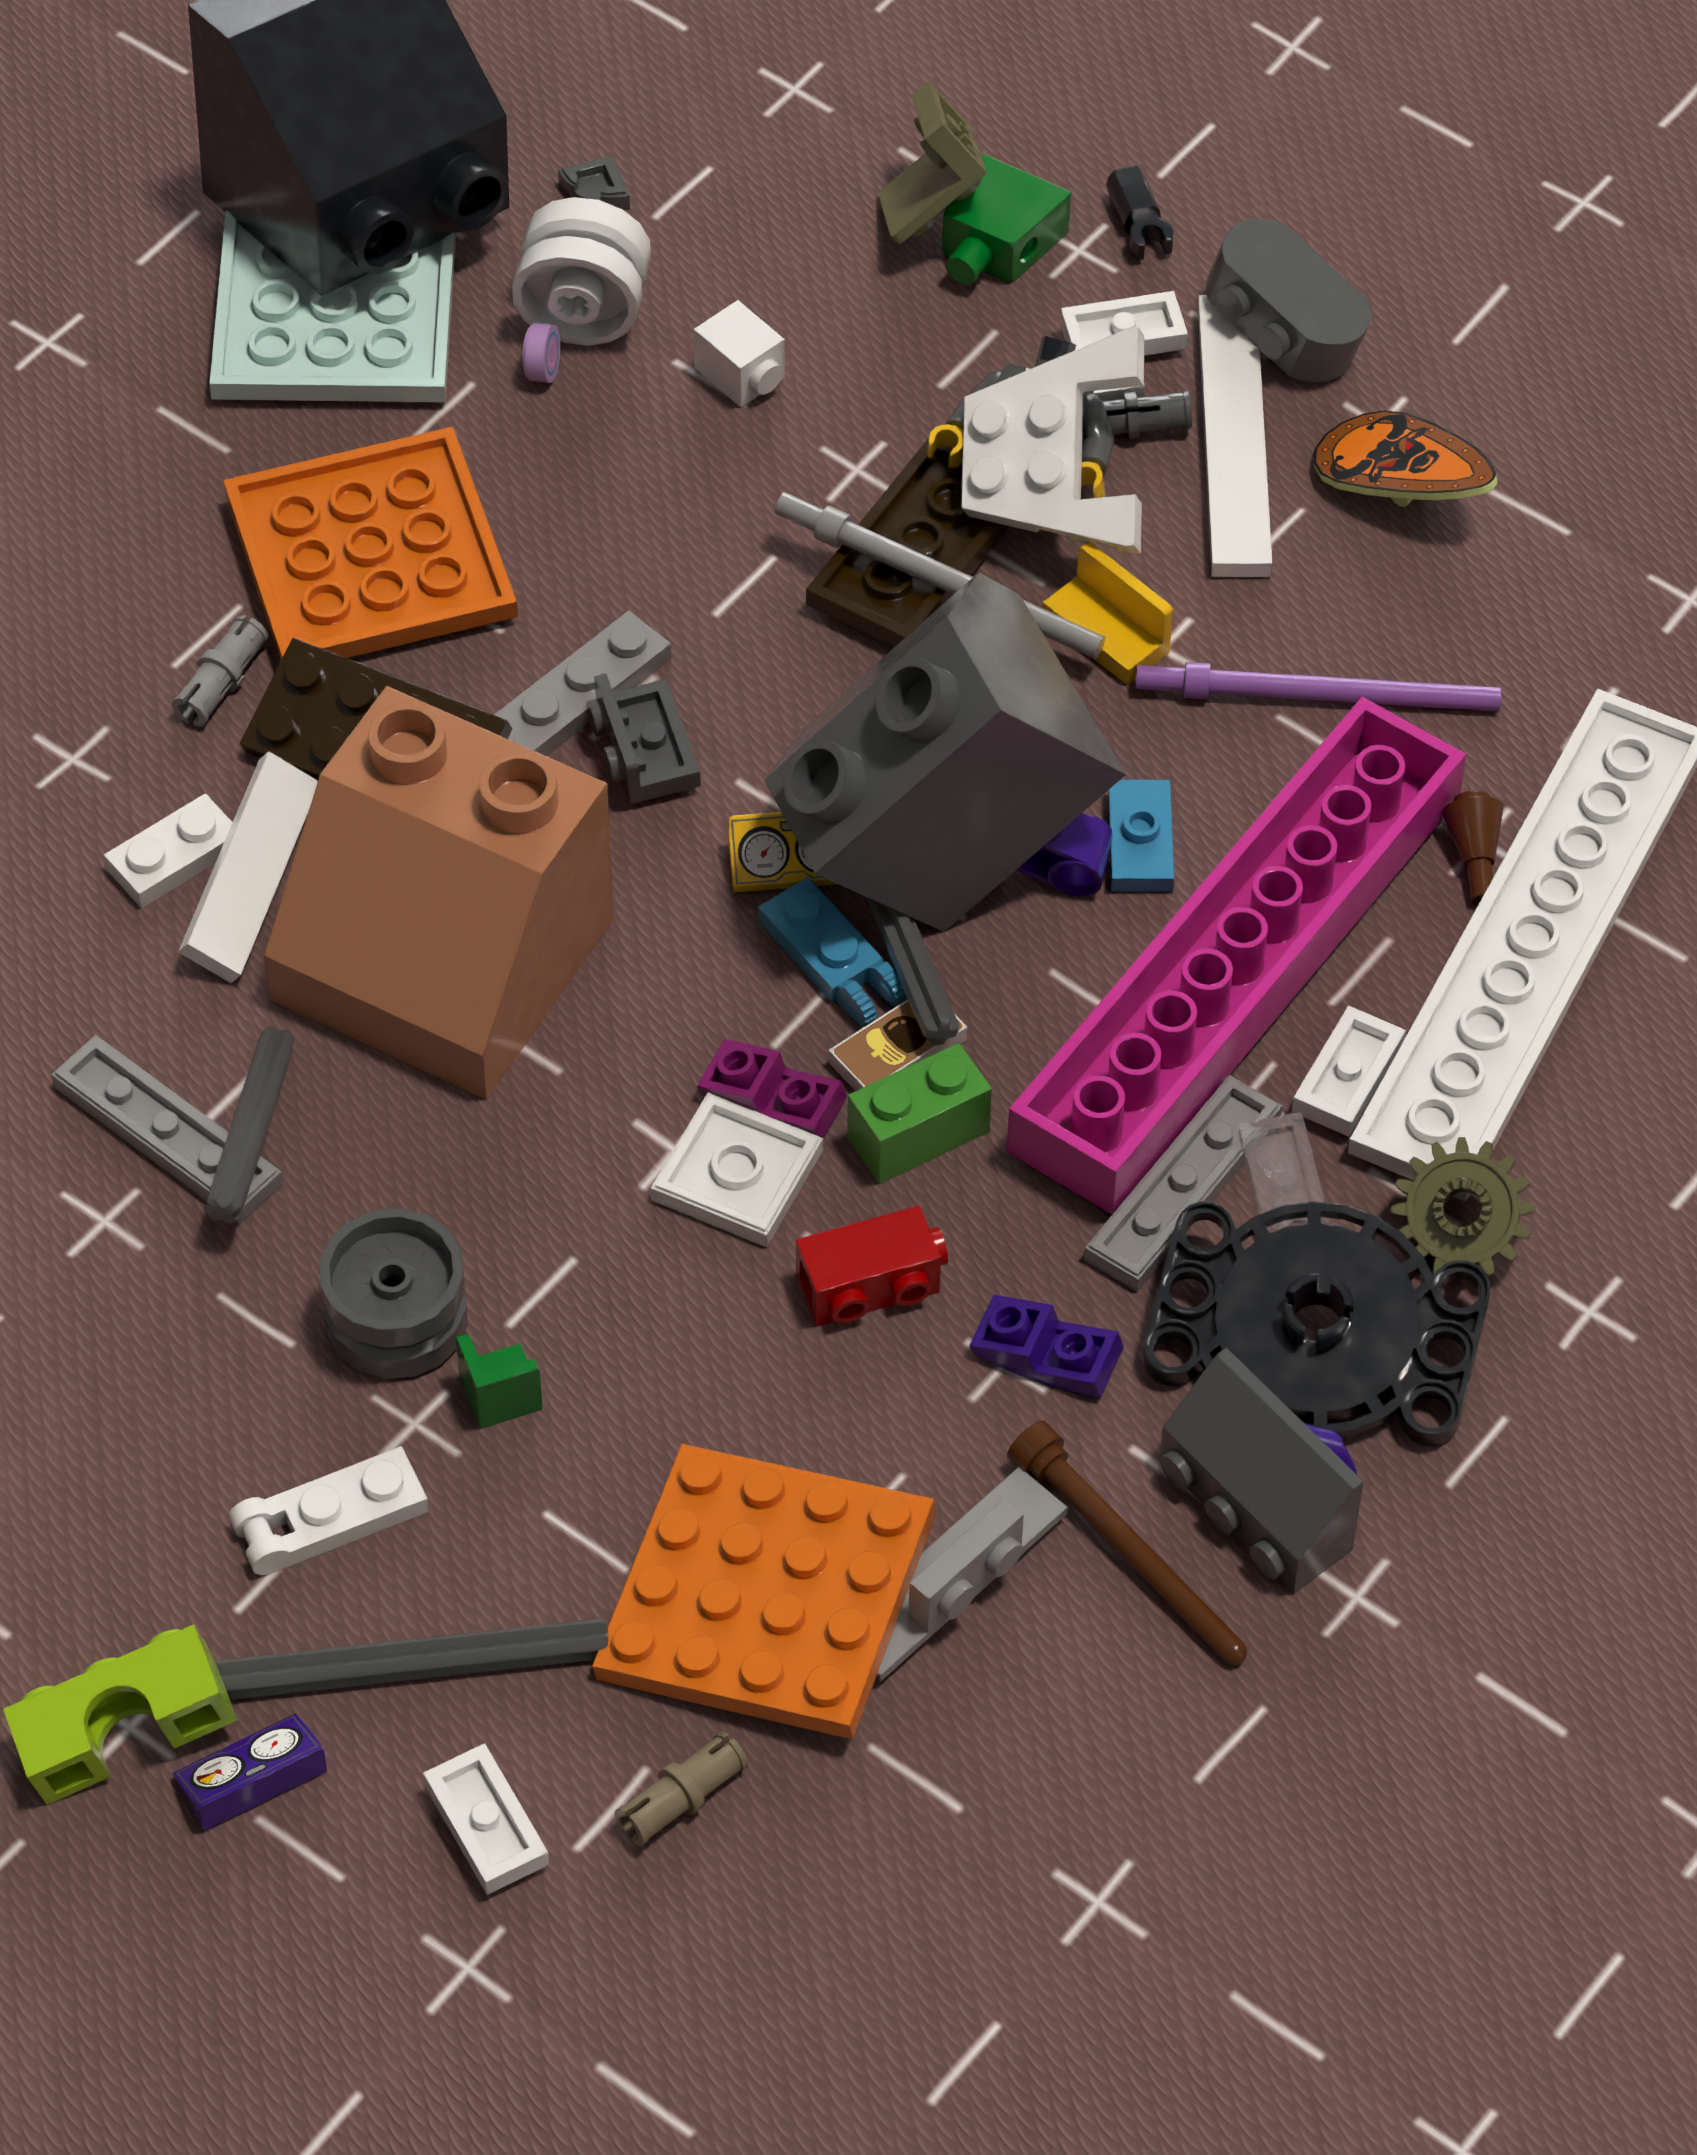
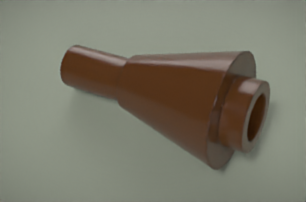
M1478 790L1458 794L1454 797L1453 802L1447 804L1442 810V815L1463 866L1467 869L1471 903L1474 905H1479L1493 879L1492 866L1495 863L1504 805L1500 800L1490 797L1487 792Z

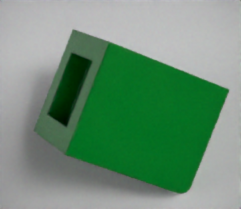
M469 1333L456 1337L459 1377L480 1429L543 1410L540 1370L535 1359L527 1360L521 1343L478 1356Z

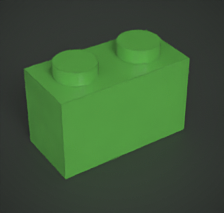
M957 1043L848 1094L847 1139L876 1181L881 1184L990 1132L992 1088L961 1044Z

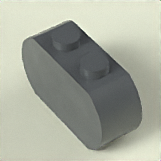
M1252 219L1232 227L1225 235L1206 280L1205 288L1208 301L1289 377L1305 382H1327L1343 375L1350 367L1371 321V308L1368 300L1290 227L1273 220Z

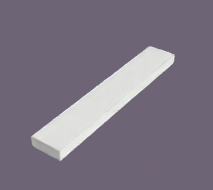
M1199 295L1198 326L1211 577H1271L1272 549L1260 348L1230 320L1226 319L1208 301L1207 295Z

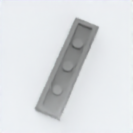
M97 1035L92 1037L51 1074L53 1087L207 1201L229 1132ZM261 1156L254 1172L241 1217L236 1221L238 1225L283 1184L282 1172Z
M1229 1075L1087 1244L1084 1251V1260L1138 1292L1167 1257L1175 1224L1180 1213L1191 1204L1200 1201L1212 1202L1279 1122L1282 1115V1105Z

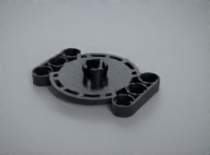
M1200 1201L1186 1207L1176 1221L1144 1339V1364L1147 1372L1155 1381L1164 1385L1179 1386L1191 1381L1203 1369L1205 1371L1214 1357L1227 1348L1303 1423H1311L1310 1425L1333 1430L1342 1438L1354 1436L1379 1426L1397 1414L1405 1434L1412 1441L1423 1446H1438L1448 1442L1455 1435L1460 1425L1489 1306L1490 1281L1486 1272L1479 1265L1465 1260H1455L1446 1263L1432 1275L1425 1258L1403 1233L1378 1216L1348 1205L1316 1201L1283 1205L1252 1217L1236 1229L1231 1215L1222 1206L1213 1202ZM1321 1217L1346 1220L1362 1226V1229L1358 1232L1342 1225L1321 1223ZM1307 1218V1224L1287 1226L1272 1233H1269L1267 1227L1285 1220ZM1209 1220L1216 1223L1222 1229L1224 1236L1221 1242L1214 1247L1208 1249L1198 1248L1188 1241L1186 1236L1188 1228L1195 1222ZM1376 1234L1395 1245L1407 1260L1399 1263L1387 1248L1374 1240ZM1252 1236L1254 1243L1244 1250L1242 1242ZM1418 1274L1422 1284L1414 1289L1411 1280ZM1194 1279L1206 1287L1208 1295L1199 1306L1193 1308L1182 1307L1172 1299L1170 1295L1172 1287L1178 1281ZM1455 1279H1465L1477 1287L1479 1298L1471 1306L1456 1308L1444 1300L1441 1293L1444 1285ZM1310 1305H1323L1332 1309L1339 1316L1340 1320L1331 1327L1319 1329L1316 1341L1308 1340L1305 1338L1306 1326L1302 1325L1295 1318V1314L1302 1308ZM1178 1338L1190 1346L1192 1355L1189 1361L1182 1366L1167 1367L1161 1364L1155 1357L1154 1351L1157 1345L1163 1340ZM1441 1338L1452 1339L1462 1346L1465 1356L1456 1366L1450 1368L1440 1367L1429 1359L1426 1352L1429 1345ZM1390 1396L1391 1401L1383 1406L1381 1402ZM1435 1398L1442 1401L1448 1407L1450 1417L1442 1426L1427 1428L1420 1425L1414 1419L1412 1414L1414 1405L1420 1400ZM1361 1414H1366L1365 1416H1362V1417L1357 1418V1419L1352 1420V1421L1341 1422V1423H1333V1422L1347 1421V1420H1349V1419H1351V1418H1354V1417H1356V1416H1359V1415H1361Z

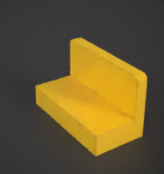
M1088 541L1078 549L1077 577L1043 601L1042 608L1105 636L1102 651L1095 660L1123 683L1129 685L1136 679L1137 665L1153 666L1170 653L1173 608L1093 543Z

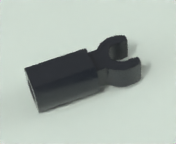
M1137 165L1114 170L1108 177L1106 187L1122 225L1130 235L1129 250L1131 255L1137 261L1144 260L1145 241L1150 240L1160 243L1165 254H1171L1173 228L1166 220L1161 219L1160 209L1142 170Z

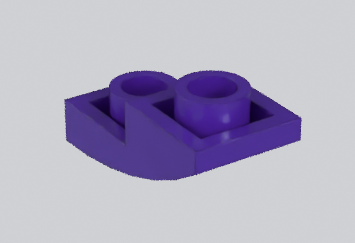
M993 1295L969 1345L972 1353L1014 1374L1057 1389L1101 1399L1124 1348L1118 1331L1062 1322L1058 1320L1053 1305L1000 1295Z

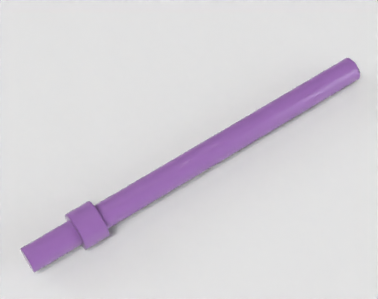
M1185 662V668L1137 665L1135 689L1183 692V698L1208 700V694L1357 703L1361 697H1364L1375 704L1495 712L1500 711L1501 687L1210 669V663Z

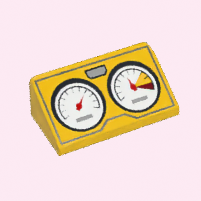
M782 812L733 815L728 818V849L733 893L788 889L807 877L816 886L839 885L814 873Z

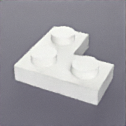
M1174 291L1061 308L1060 325L1065 341L1076 344L1075 350L1130 327H1139L1144 335V356L1187 349L1188 332ZM1145 384L1144 386L1097 390L1094 391V395L1102 401L1122 399L1123 393L1135 392L1137 397H1144Z

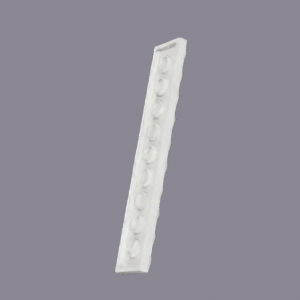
M1597 688L1349 1141V1154L1415 1180L1417 1174L1409 1161L1416 1157L1428 1165L1434 1160L1431 1144L1438 1142L1444 1148L1446 1154L1455 1153L1458 1137L1466 1138L1469 1153L1478 1154L1480 1147L1486 1141L1493 1144L1494 1150L1697 768L1696 726ZM1461 1192L1453 1195V1197L1466 1202L1470 1193Z

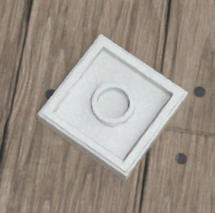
M708 1092L651 1187V1201L767 1248L822 1154L823 1138Z

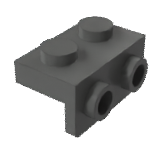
M607 674L594 676L596 699L587 701L590 722L596 737L606 735L609 746L603 748L607 771L612 783L622 781L629 803L634 804L701 787L700 770L667 679L613 692Z

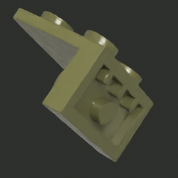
M930 81L926 82L911 95L918 115L913 122L924 137L920 145L925 154L879 192L890 236L897 244L903 243L910 236L917 237L926 232L934 224L941 210L953 200L960 201L971 195L980 185L982 177L987 173L972 127Z

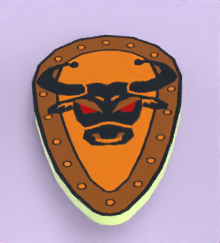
M1377 411L1364 413L1343 421L1322 437L1314 451V467L1323 482L1340 490L1364 495L1391 497L1393 502L1401 507L1407 506L1413 499L1446 500L1482 495L1490 492L1498 483L1496 471L1490 460L1476 446L1431 421L1405 412Z

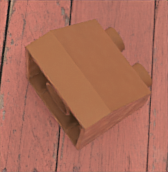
M386 686L319 776L264 954L269 999L487 1100L613 921L607 783Z

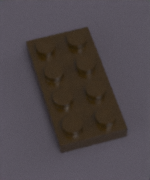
M928 438L858 525L971 576L1009 526L969 517L962 509L963 458L957 468L948 467L949 456L953 449L946 446L937 448L932 458H929L927 455ZM842 544L806 588V605L895 647L952 597L953 594Z
M292 638L239 744L246 753L262 758L269 751L318 781L321 772L386 686L508 739L512 727L506 719L299 639Z

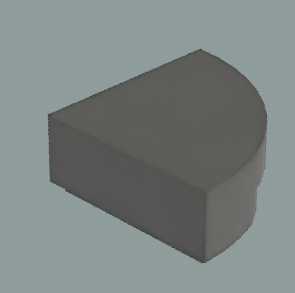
M612 156L558 169L559 185L570 198L595 199L623 210L630 209L629 192Z

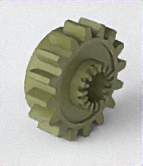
M1458 1137L1455 1153L1446 1154L1444 1148L1438 1142L1431 1144L1434 1160L1428 1165L1416 1157L1409 1161L1417 1174L1415 1180L1397 1179L1395 1186L1402 1193L1408 1195L1407 1203H1398L1391 1206L1392 1215L1408 1219L1409 1224L1402 1227L1399 1231L1409 1241L1412 1239L1417 1240L1419 1244L1416 1249L1425 1259L1429 1255L1435 1258L1433 1274L1446 1263L1455 1260H1465L1481 1265L1489 1277L1495 1275L1494 1258L1501 1255L1511 1262L1517 1259V1255L1510 1245L1513 1238L1530 1239L1531 1231L1524 1225L1519 1224L1520 1216L1535 1213V1204L1519 1201L1518 1194L1531 1186L1528 1177H1520L1511 1180L1508 1174L1516 1163L1515 1159L1509 1155L1495 1163L1491 1160L1493 1144L1488 1141L1480 1147L1478 1154L1469 1153L1465 1137ZM1461 1192L1474 1194L1480 1199L1482 1204L1481 1215L1478 1220L1466 1227L1455 1226L1445 1217V1207L1448 1200L1453 1195Z

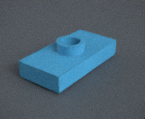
M1120 780L1108 790L1109 826L1113 834L1110 846L1111 891L1173 892L1174 857L1170 780Z

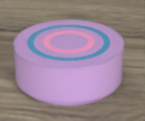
M533 323L528 328L524 339L522 354L523 371L529 381L552 383L556 377L560 361L559 330L555 324Z

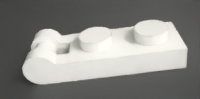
M402 1446L267 1499L260 1497L245 1499L231 1509L228 1518L237 1536L246 1538L249 1547L246 1550V1556L254 1573L267 1575L429 1512L426 1494ZM288 1524L291 1533L282 1537L277 1534L273 1535L272 1529Z

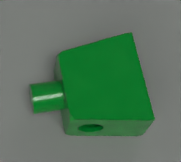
M981 153L987 173L982 177L980 185L967 198L960 201L953 200L947 205L944 212L942 250L949 257L945 263L948 274L955 281L964 285L974 283L982 271L1005 282L1016 281L1069 232L1071 191Z

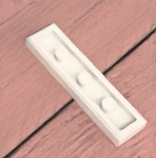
M269 751L259 759L178 953L230 983L241 976L309 812L318 782L316 779Z

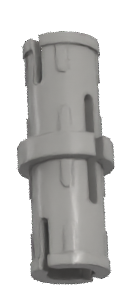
M237 616L228 632L215 648L206 650L197 661L199 668L196 674L172 701V708L175 714L185 723L189 724L197 713L198 715L194 719L193 724L195 727H203L227 692H235L243 682L244 676L241 674L269 639L267 630L256 619L251 618L243 629V626L248 621L247 616Z

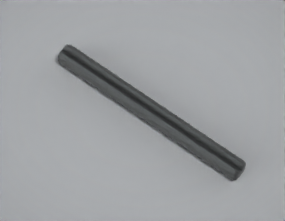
M599 1618L215 1660L228 1697L231 1700L595 1660L598 1650L608 1646L609 1635L606 1634L608 1633V1627L605 1620Z

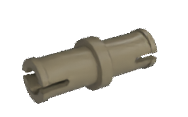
M721 1731L714 1736L712 1741L681 1764L671 1762L658 1772L659 1780L625 1806L622 1805L615 1810V1819L622 1832L628 1839L633 1837V1843L641 1847L649 1841L650 1837L682 1813L690 1816L704 1806V1797L734 1774L748 1767L747 1757L743 1749L734 1738L730 1740L728 1733Z

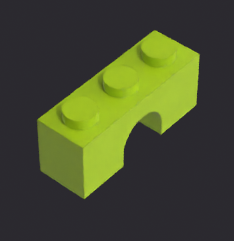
M194 1624L182 1630L174 1629L162 1632L152 1638L148 1645L119 1658L112 1657L99 1660L90 1665L83 1674L58 1685L36 1688L28 1692L21 1701L3 1709L26 1776L47 1805L111 1777L103 1756L104 1740L110 1729L117 1722L128 1716L136 1714L153 1716L174 1749L238 1721L212 1652Z

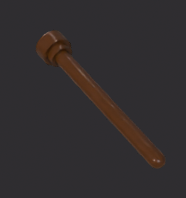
M1044 1420L1038 1421L1025 1429L1015 1439L1007 1452V1458L1012 1464L1031 1477L1034 1476L1040 1482L1048 1480L1227 1664L1238 1665L1242 1663L1247 1656L1245 1643L1066 1462L1068 1453L1063 1449L1064 1439Z

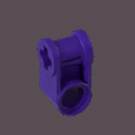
M1081 813L1016 871L1045 882L1064 894L1079 897L1093 895L1101 889L1113 837L1112 829L1100 818Z

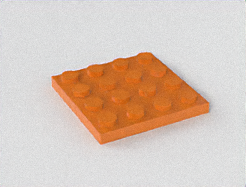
M453 427L223 480L225 497L280 661L292 638L349 658L518 617L517 600Z
M681 1444L608 1625V1633H606L609 1635L608 1646L598 1650L592 1665L596 1680L853 1740L906 1598L909 1583L913 1579L937 1512L934 1499Z

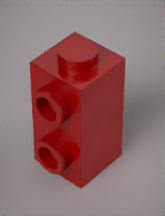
M920 1205L796 1239V1277L816 1327L832 1322H853L868 1312L897 1304L902 1306L917 1304L929 1295L940 1293L941 1266L948 1264V1252L943 1235L938 1227L929 1229Z

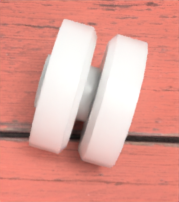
M573 197L556 200L535 211L526 227L521 247L522 257L517 264L512 284L513 304L523 320L529 325L533 323L555 324L558 327L561 342L590 346L608 343L628 333L638 317L642 299V285L646 280L651 259L650 239L641 224L623 209L595 199Z

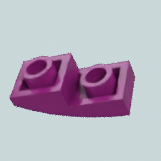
M725 1038L697 1085L699 1093L704 1097L709 1092L821 1138L825 1137L847 1098L841 1080L786 1068L780 1051Z

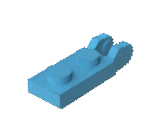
M809 877L758 906V920L765 930L831 1003L836 1001L850 1017H853L859 1026H867L878 1017L875 1005L861 987L868 982L885 999L886 1003H889L894 1008L907 1000L900 979L888 962L883 961L878 952Z

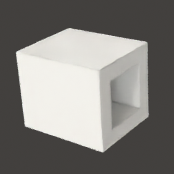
M739 300L694 329L695 369L738 406L743 407L760 394L765 395L771 392L785 378L784 338Z

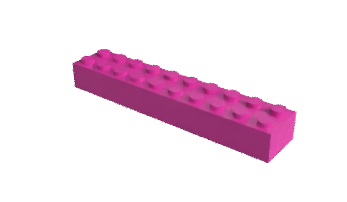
M1361 697L1011 1105L1008 1116L1007 1152L1113 1215L1444 818L1442 815L1443 808L1453 802L1454 797L1461 792L1466 753L1370 700Z

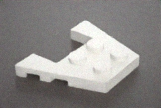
M1139 327L1127 328L965 396L962 509L969 517L1037 533L1040 529L1068 536L1072 541L1084 544L1090 541L1091 543L1095 542L1116 547L1119 552L1132 555L1141 554L1142 503L1135 494L1081 499L1083 393L1087 391L1144 386V335Z

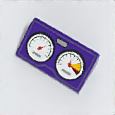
M295 1713L173 1772L172 1775L204 1832L327 1772L325 1752L320 1742Z

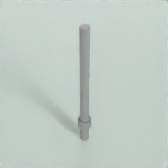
M786 492L781 494L776 503L775 514L814 531L815 539L835 548L843 544L953 595L973 578L968 574L853 523L850 514L832 506L822 509ZM1023 600L1045 637L1094 659L1099 656L1105 643V636Z

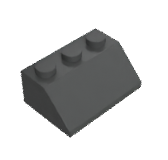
M1225 1348L1214 1357L1163 1425L1160 1465L1164 1474L1174 1486L1181 1490L1188 1489L1205 1506L1209 1519L1218 1530L1227 1535L1232 1533L1250 1551L1254 1564L1262 1574L1272 1580L1277 1578L1294 1595L1353 1550L1364 1481L1232 1352Z

